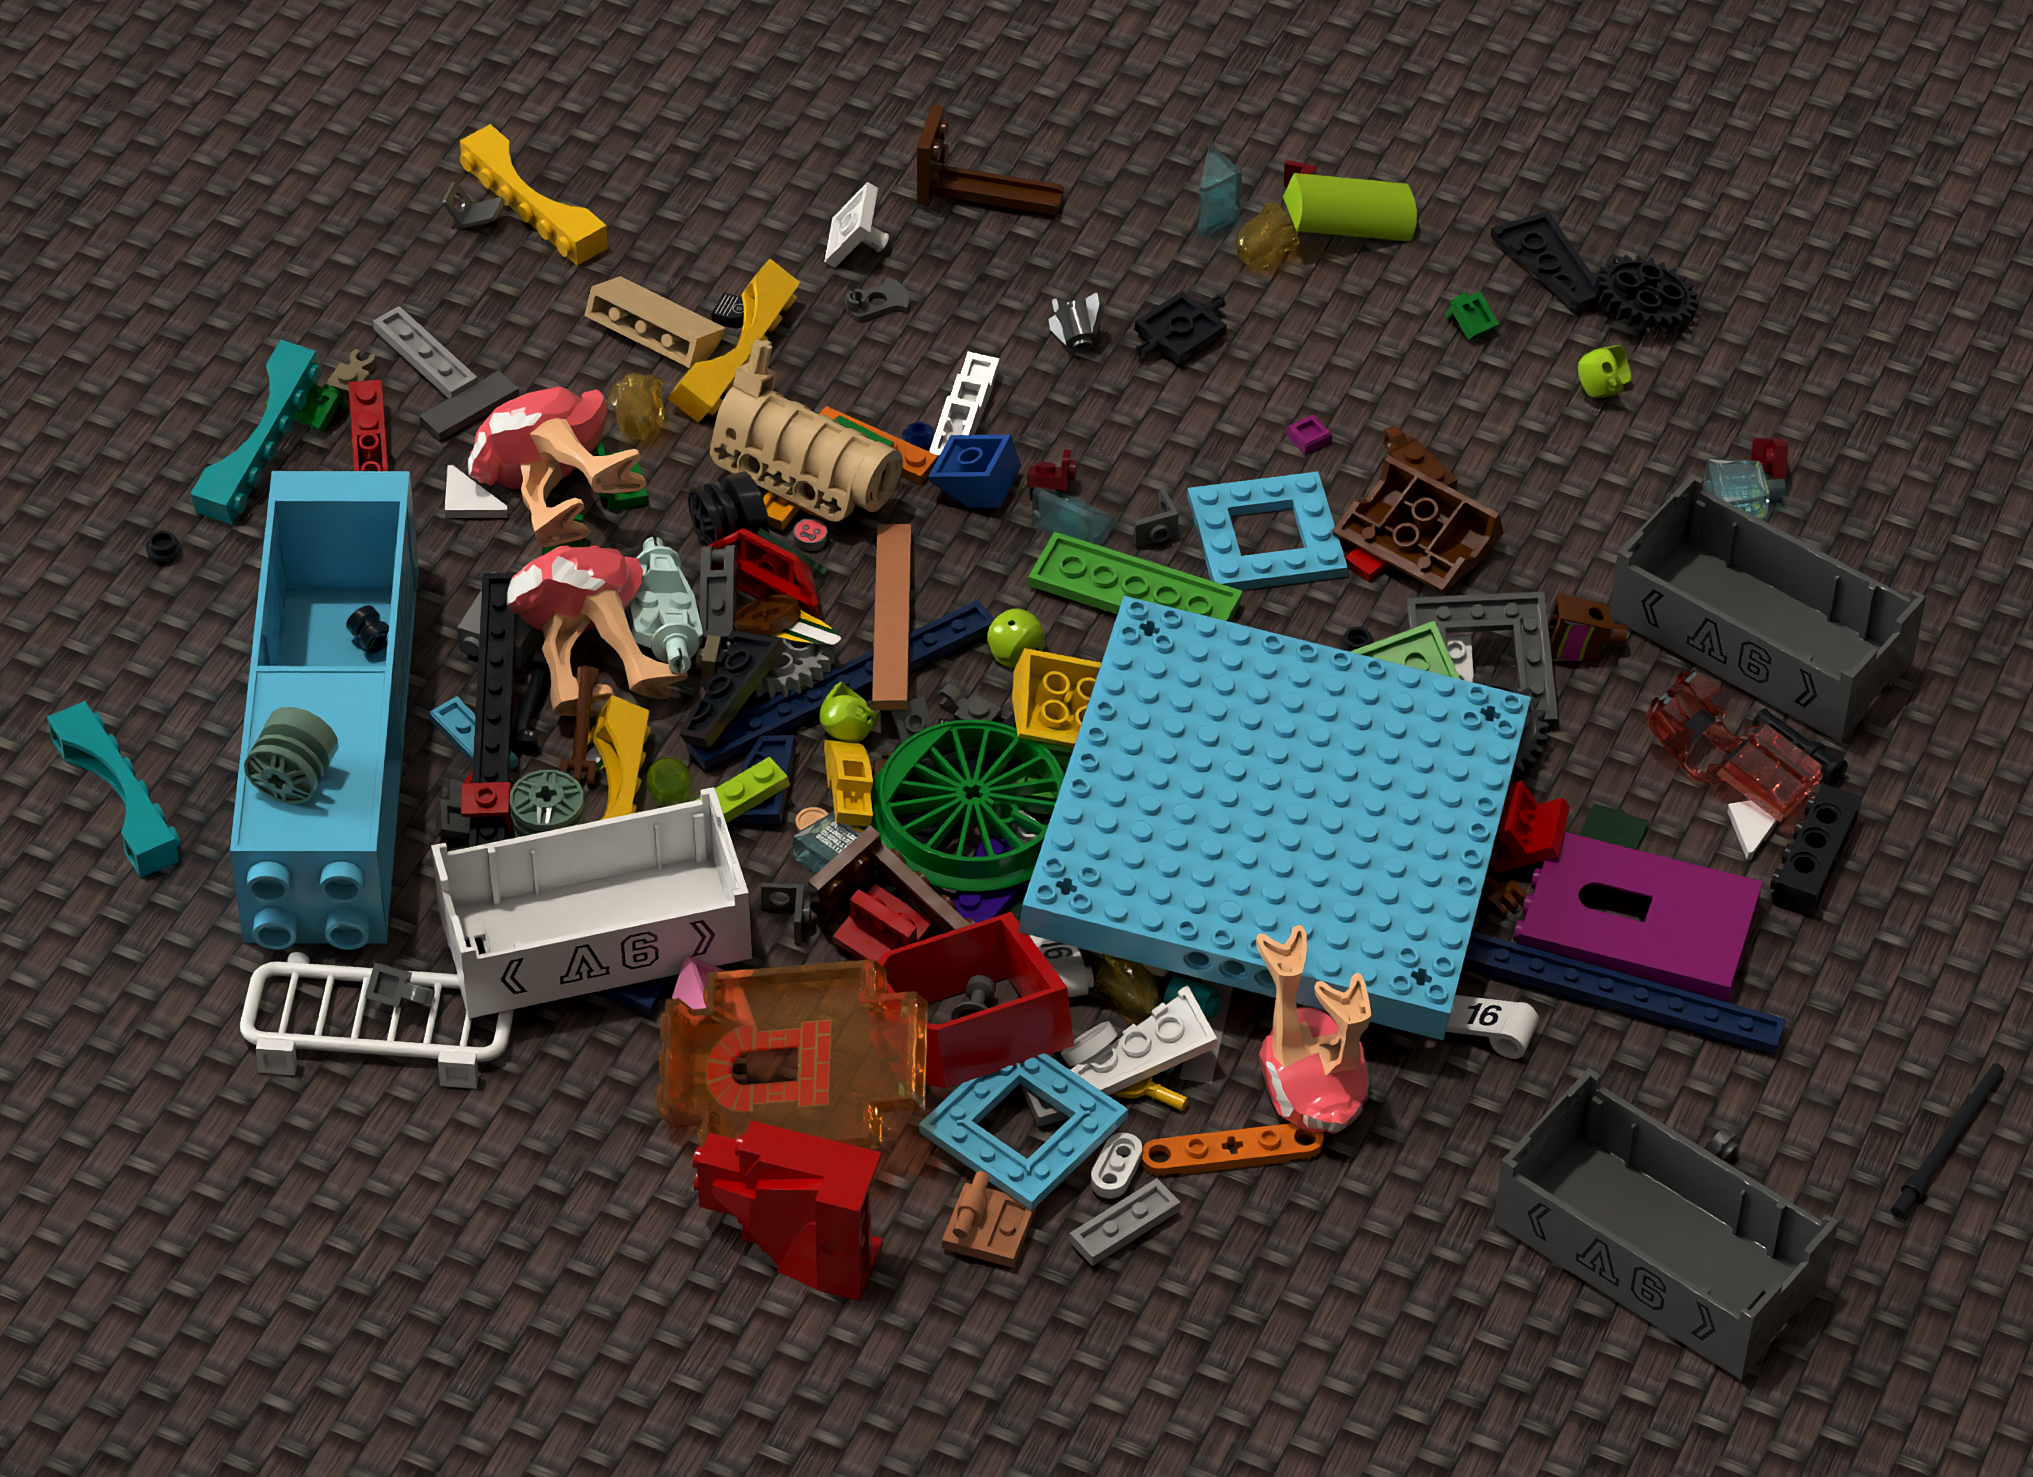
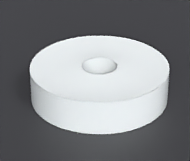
M1109 1021L1101 1023L1076 1038L1074 1046L1062 1050L1061 1055L1069 1067L1075 1066L1105 1048L1118 1034Z

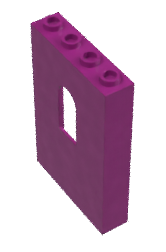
M1564 832L1559 857L1541 861L1540 863H1544L1542 869L1536 868L1534 871L1531 888L1535 890L1533 895H1526L1522 914L1526 915L1524 921H1517L1513 941L1519 942L1518 944L1729 1003L1758 909L1763 881ZM1601 885L1652 898L1645 922L1590 909L1581 903L1579 893L1586 886Z

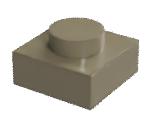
M707 635L704 649L698 648L696 668L701 669V683L705 684L708 677H714L719 668L716 663L721 653V637Z

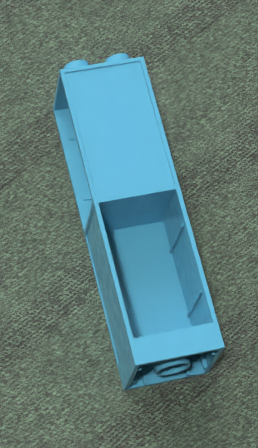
M272 471L230 845L243 943H258L262 947L273 950L285 949L294 943H330L334 947L345 950L357 949L366 943L387 944L419 572L410 471ZM366 605L373 606L380 614V621L386 622L389 625L387 646L372 654L367 653L360 645V638L354 637L346 628L347 620L351 614ZM282 707H295L311 712L325 721L338 738L339 748L326 772H324L313 796L302 804H287L266 796L251 784L245 774L244 762L259 738L271 713Z

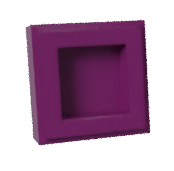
M1314 414L1286 427V436L1304 455L1332 442V433Z

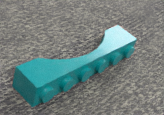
M284 340L279 341L266 364L270 393L267 408L261 422L250 438L235 452L204 469L190 493L196 513L233 524L238 513L241 514L244 511L247 498L253 487L256 488L262 479V472L268 461L271 462L275 458L279 442L283 436L290 432L292 420L297 411L302 410L305 406L308 392L313 384H317L320 380L322 367L315 350Z
M83 701L47 716L51 741L64 761L98 775L110 784L121 797L126 807V817L121 831L124 851L139 877L142 878L179 862L177 847L181 845L175 828L173 826L167 827L165 824V816L158 803L152 804L150 801V794L143 780L137 781L135 778V771L128 757L122 758L120 755L118 742L113 734L107 735L105 732V725L100 714L97 711L93 713L86 701Z

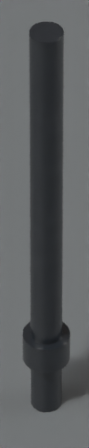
M1992 1064L1916 1174L1909 1176L1901 1187L1902 1194L1891 1208L1893 1216L1900 1219L1903 1218L1912 1204L1920 1201L1928 1189V1181L2005 1073L2004 1068L2000 1064Z

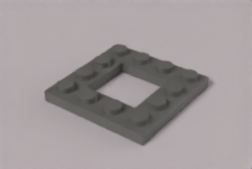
M1544 591L1413 597L1407 599L1409 630L1435 621L1446 648V633L1512 630L1518 681L1517 690L1521 692L1526 688H1530L1529 697L1531 699H1540L1536 710L1546 711L1545 719L1542 722L1557 724L1558 712Z

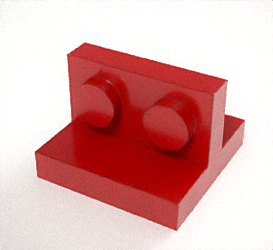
M1522 780L1509 784L1490 862L1496 873L1559 857L1570 809L1564 798L1538 804Z
M874 884L867 894L858 889L850 898V915L833 935V943L874 968L883 953L922 941L933 928V921L877 884Z

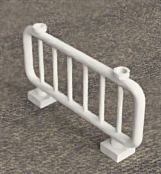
M294 952L288 956L287 962H269L254 971L250 979L240 1021V1031L243 1037L256 1045L258 1073L295 1075L297 1068L296 1049L438 1059L440 1086L476 1089L479 1078L477 1062L493 1060L505 1051L514 1009L499 1012L494 1040L489 1046H467L472 1018L468 1019L467 1012L460 1046L430 1044L442 988L460 989L458 975L408 971L412 972L411 984L435 987L424 1042L394 1041L401 1008L395 1006L387 1041L358 1039L367 999L365 995L373 968L309 964L310 959L306 954ZM273 976L291 977L279 1032L258 1031L255 1029V1021L265 981ZM298 977L327 979L315 1035L286 1033ZM334 980L363 982L351 1038L322 1036Z

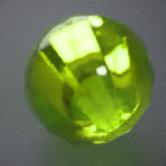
M663 757L650 765L646 775V783L654 797L662 801H674L680 799L687 792L690 786L691 775L688 767L681 760L674 757Z

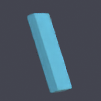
M456 696L429 712V720L473 764L475 714ZM512 751L510 753V770L518 766V758Z

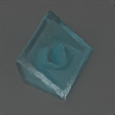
M1214 146L1208 147L1199 189L1197 236L1202 237L1240 219L1242 172Z
M1036 486L1033 490L1032 526L1051 535L1055 531L1096 544L1116 520L1115 516L1060 490Z

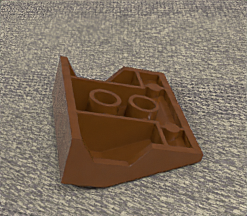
M1388 455L1384 461L1380 480L1364 500H1354L1333 528L1332 534L1444 593L1488 556L1504 534L1498 512Z

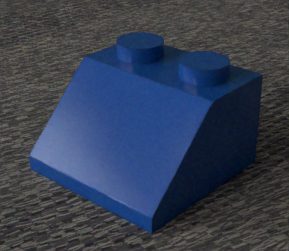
M1011 434L950 435L928 478L932 484L969 508H1000L1022 465Z

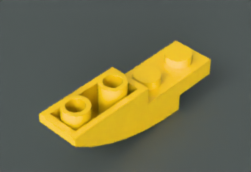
M825 740L824 753L828 789H832L835 823L869 827L873 818L871 802L873 777L865 747L860 743Z

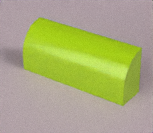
M1294 173L1283 195L1297 232L1409 242L1412 241L1417 222L1416 202L1409 184Z

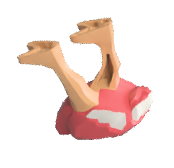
M556 386L530 392L502 404L490 414L478 429L474 448L468 459L469 475L480 483H486L491 486L497 482L504 487L521 490L523 501L532 514L531 521L536 540L543 548L583 539L590 534V530L586 525L573 521L575 516L584 509V503L581 499L573 498L553 508L546 507V499L552 489L561 479L570 475L576 468L584 472L593 491L597 493L634 492L647 486V482L642 475L630 471L641 460L638 450H626L608 456H593L590 453L597 445L603 433L607 417V402L599 390L584 392L580 398L569 389Z
M560 546L531 561L515 574L510 582L507 591L509 610L513 614L518 613L525 622L537 630L543 631L545 641L542 651L550 668V700L555 715L576 716L579 682L572 676L570 665L571 649L582 632L597 628L601 637L618 652L623 660L630 691L645 697L668 699L672 695L669 685L688 678L687 671L680 673L679 666H677V673H674L670 670L669 664L657 662L643 655L636 644L624 611L628 608L641 586L643 569L637 558L624 557L617 549L600 548L599 546ZM600 683L593 684L590 717L597 715L594 703L609 699L611 695H614L610 686Z
M1302 925L1293 927L1291 935L1285 944L1272 940L1266 934H1258L1256 937L1258 951L1276 985L1273 1029L1270 1035L1265 1037L1258 1055L1266 1088L1277 1113L1281 1117L1310 1132H1329L1335 1134L1351 1125L1363 1111L1364 1103L1368 1100V1088L1370 1085L1368 1078L1369 1065L1364 1059V1048L1360 1038L1362 1033L1368 1028L1372 1014L1364 978L1361 974L1355 973L1351 977L1350 987L1345 993L1331 988L1324 981L1316 982L1314 987L1315 995L1330 1016L1314 1007H1297L1296 993L1306 960L1307 932Z

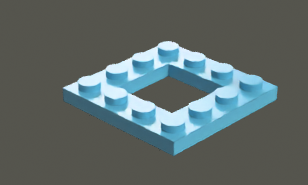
M1318 471L1188 488L1187 498L1211 581L1238 590H1249L1347 577V563L1339 537L1332 534L1335 524ZM1285 509L1293 510L1304 548L1241 556L1230 516Z
M1044 1053L1038 1055L1037 1059L1030 1058L1025 1060L1024 1063H1017L1015 1066L1011 1065L1000 1069V1071L962 1083L919 1124V1133L976 1173L983 1171L989 1174V1182L1032 1211L1128 1118V1109ZM1019 1084L1070 1117L1028 1159L977 1125Z

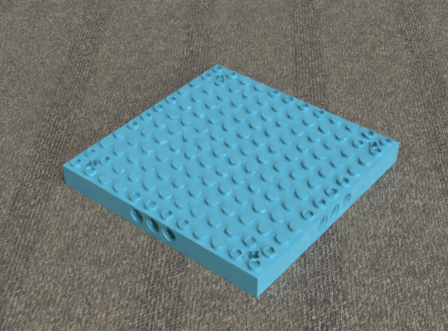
M1123 596L1022 904L1018 932L1276 998V985L1258 951L1256 937L1258 934H1266L1272 940L1285 944L1291 935L1293 927L1302 925L1307 932V953L1296 993V1003L1325 1010L1315 995L1314 987L1316 982L1324 981L1331 988L1345 993L1350 987L1351 977L1355 973H1359L1364 978L1372 1014L1370 1022L1444 1040L1531 697Z

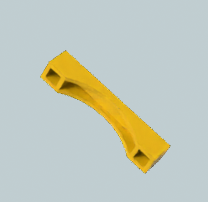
M491 124L460 140L461 155L459 159L463 168L467 172H472L485 188H490L496 195L502 197L505 201L504 205H509L515 210L525 223L528 222L543 239L549 240L562 256L568 257L578 266L608 249L607 226L587 208L559 203L540 195L518 176L511 163L509 140Z
M769 259L742 293L744 319L740 339L736 347L724 356L708 361L696 362L682 377L667 399L698 423L707 413L713 416L722 404L723 400L720 398L722 393L727 394L734 387L737 368L749 363V355L751 354L754 340H768V337L764 335L767 330L772 332L783 318L779 315V312L781 310L786 312L797 299L793 292L800 282Z
M614 695L610 696L597 713L592 738L605 766L609 787L608 803L601 820L636 812V805L633 804V799L641 784V778L637 776L646 757V752L642 751L643 744L650 733V726L647 725L649 710Z

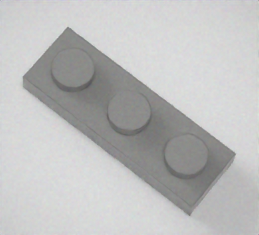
M1156 1178L1070 1232L1069 1242L1094 1266L1179 1212L1181 1202Z

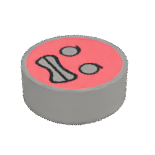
M804 519L798 522L794 527V542L796 546L805 551H816L824 547L827 543L826 525L817 519Z

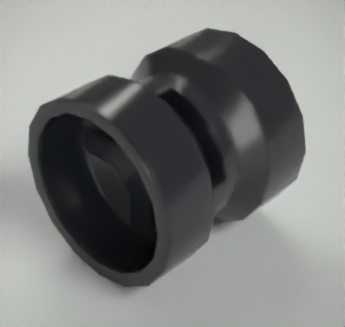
M363 606L351 614L347 620L346 628L354 637L360 638V645L367 653H376L387 646L389 625L386 622L380 621V614L373 606Z

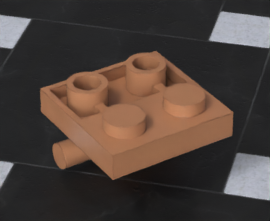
M978 1171L972 1184H964L943 1236L942 1249L1014 1268L1036 1212V1207L1031 1211L1007 1193L988 1189L989 1174Z

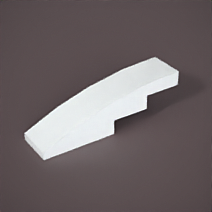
M972 352L967 353L961 374H957L951 396L946 398L929 452L937 455L939 458L950 435L975 434L1000 367L999 358Z

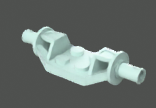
M650 537L643 543V552L637 557L643 569L641 586L627 608L631 632L637 644L652 648L656 658L669 663V668L672 672L677 673L676 664H678L680 673H684L691 666L690 658L697 652L698 647L702 645L703 630L694 593L681 571V558L677 552L670 547H665L662 539L656 537L657 546H655L654 538Z

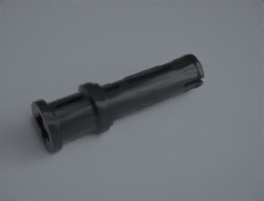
M1766 708L1756 714L1752 725L1796 756L1803 769L1815 772L1823 778V783L1828 786H1834L1842 779L1848 767L1846 760L1843 758L1837 759L1826 751L1825 745L1821 742L1809 741L1792 727L1771 714ZM1776 730H1780L1782 733L1791 738L1793 742L1789 741Z

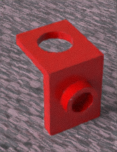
M510 782L463 783L461 816H504L507 832L512 833L509 803Z

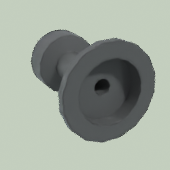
M983 975L971 977L966 987V995L970 1001L956 1005L951 1013V1020L988 1009L984 1003L990 1002L994 997L996 990L994 981Z

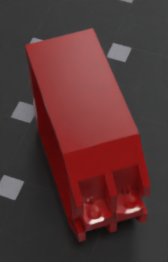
M1012 912L885 952L863 982L864 989L870 998L875 997L867 1008L868 1016L875 1027L871 1034V1041L875 1045L876 1052L881 1059L901 1056L902 1061L890 1064L891 1070L898 1080L946 1089L1000 1071V1069L1024 1063L1025 1060L1030 1058L1037 1059L1038 1055L1044 1053L1049 1055L1074 1046L1068 987L1028 934L1018 932L1020 923ZM976 975L987 976L994 982L1008 978L1022 997L939 1025L914 1021L907 1013V1010L965 992L968 980Z

